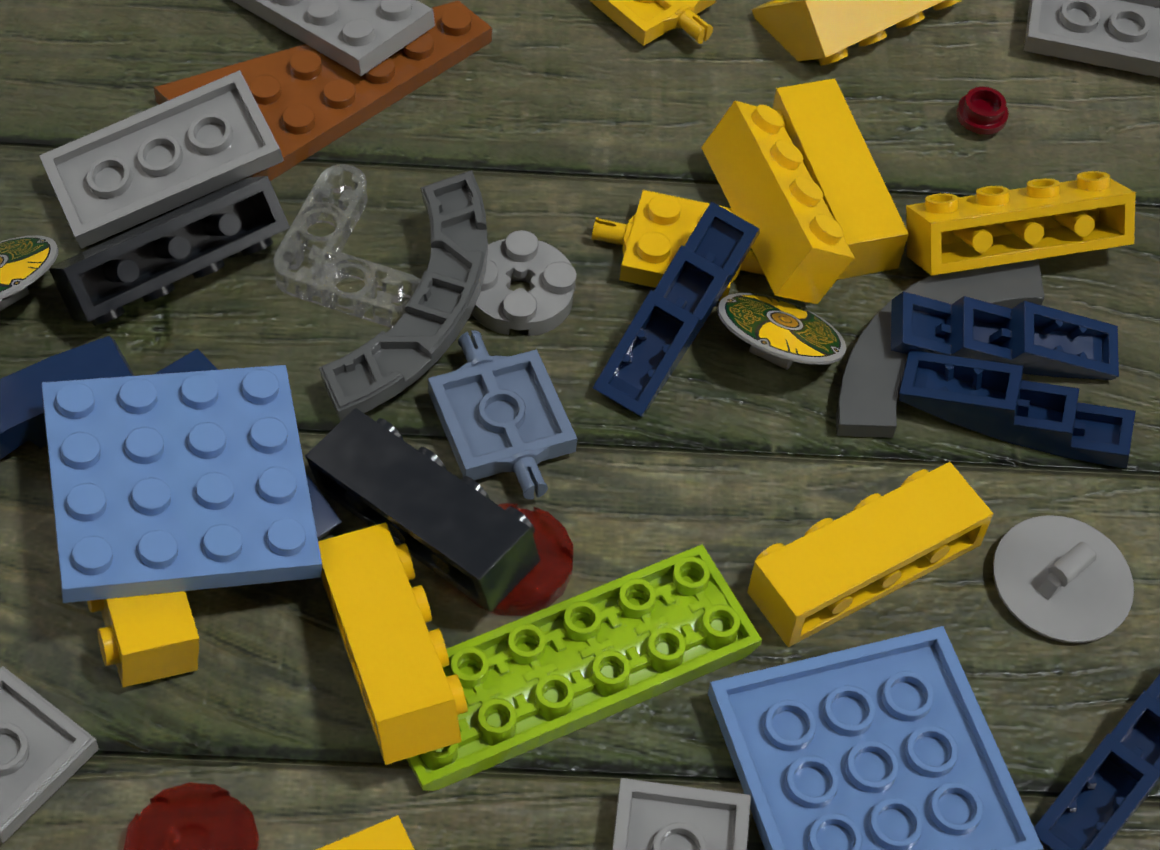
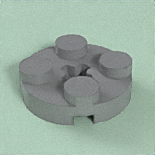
M524 230L514 231L506 239L488 244L486 272L480 295L471 314L483 326L499 334L509 335L510 329L528 330V336L547 333L558 327L571 312L576 288V270L562 252L548 243L538 241L533 233ZM525 281L530 284L531 290L527 292L520 287L512 291L509 288L511 282Z

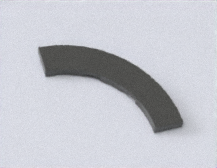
M472 170L421 187L422 200L431 224V255L427 271H424L417 289L405 306L406 312L387 332L381 331L360 348L338 360L319 367L322 381L340 422L355 408L363 413L370 411L393 398L418 380L442 357L468 321L480 295L488 255L486 213L481 192Z
M1038 259L930 275L904 290V292L949 304L966 296L1011 309L1023 301L1042 305L1045 298ZM892 300L874 316L861 333L850 354L839 390L836 409V436L893 438L897 427L896 405L898 390L903 380L908 354L891 351Z

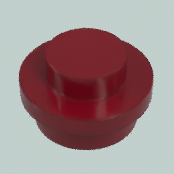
M976 87L960 99L956 115L961 125L969 131L987 135L997 133L1004 128L1009 112L1006 100L999 91L990 87Z

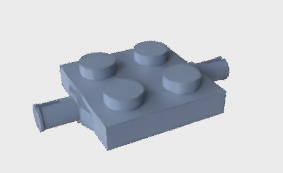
M472 330L470 338L469 333L465 332L459 337L458 344L462 348L468 363L456 371L428 378V393L463 477L467 476L477 480L498 473L513 471L517 476L526 499H534V491L537 498L541 497L547 492L548 486L544 482L537 464L541 461L576 452L577 447L576 434L537 349L513 356H489L481 333Z

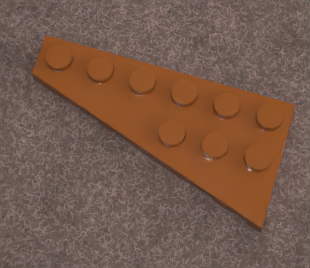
M457 0L433 7L435 20L433 28L362 76L307 44H303L154 87L155 99L158 104H162L240 70L284 159L283 162L249 177L268 176L269 180L272 181L491 43L492 27Z

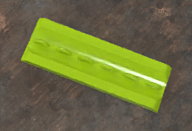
M701 544L447 648L449 666L443 667L446 677L454 674L458 675L468 712L457 715L462 742L410 757L407 760L423 791L440 790L737 662L756 650L761 645L762 639L707 550Z

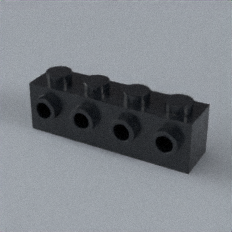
M247 177L51 266L49 271L71 318L86 322L92 321L93 326H97L124 314L123 305L140 297L143 298L144 302H148L176 289L173 282L192 274L194 279L223 268L225 266L223 259L241 251L242 255L246 256L267 248L273 244L271 236L290 228L269 177Z
M355 408L305 455L317 485L322 492L370 526L386 522L396 545L406 543L410 555L490 612L541 561L533 537L535 528L523 513L514 507H508L505 510L491 501L487 492L475 480L467 476L459 479L447 471L443 462L426 447H420L418 450L403 440L401 434L391 423L383 418L374 421Z

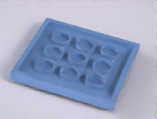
M286 365L42 382V398L63 603L321 578L322 559Z
M944 626L710 682L708 697L744 794L751 795L750 810L765 850H1043V846Z

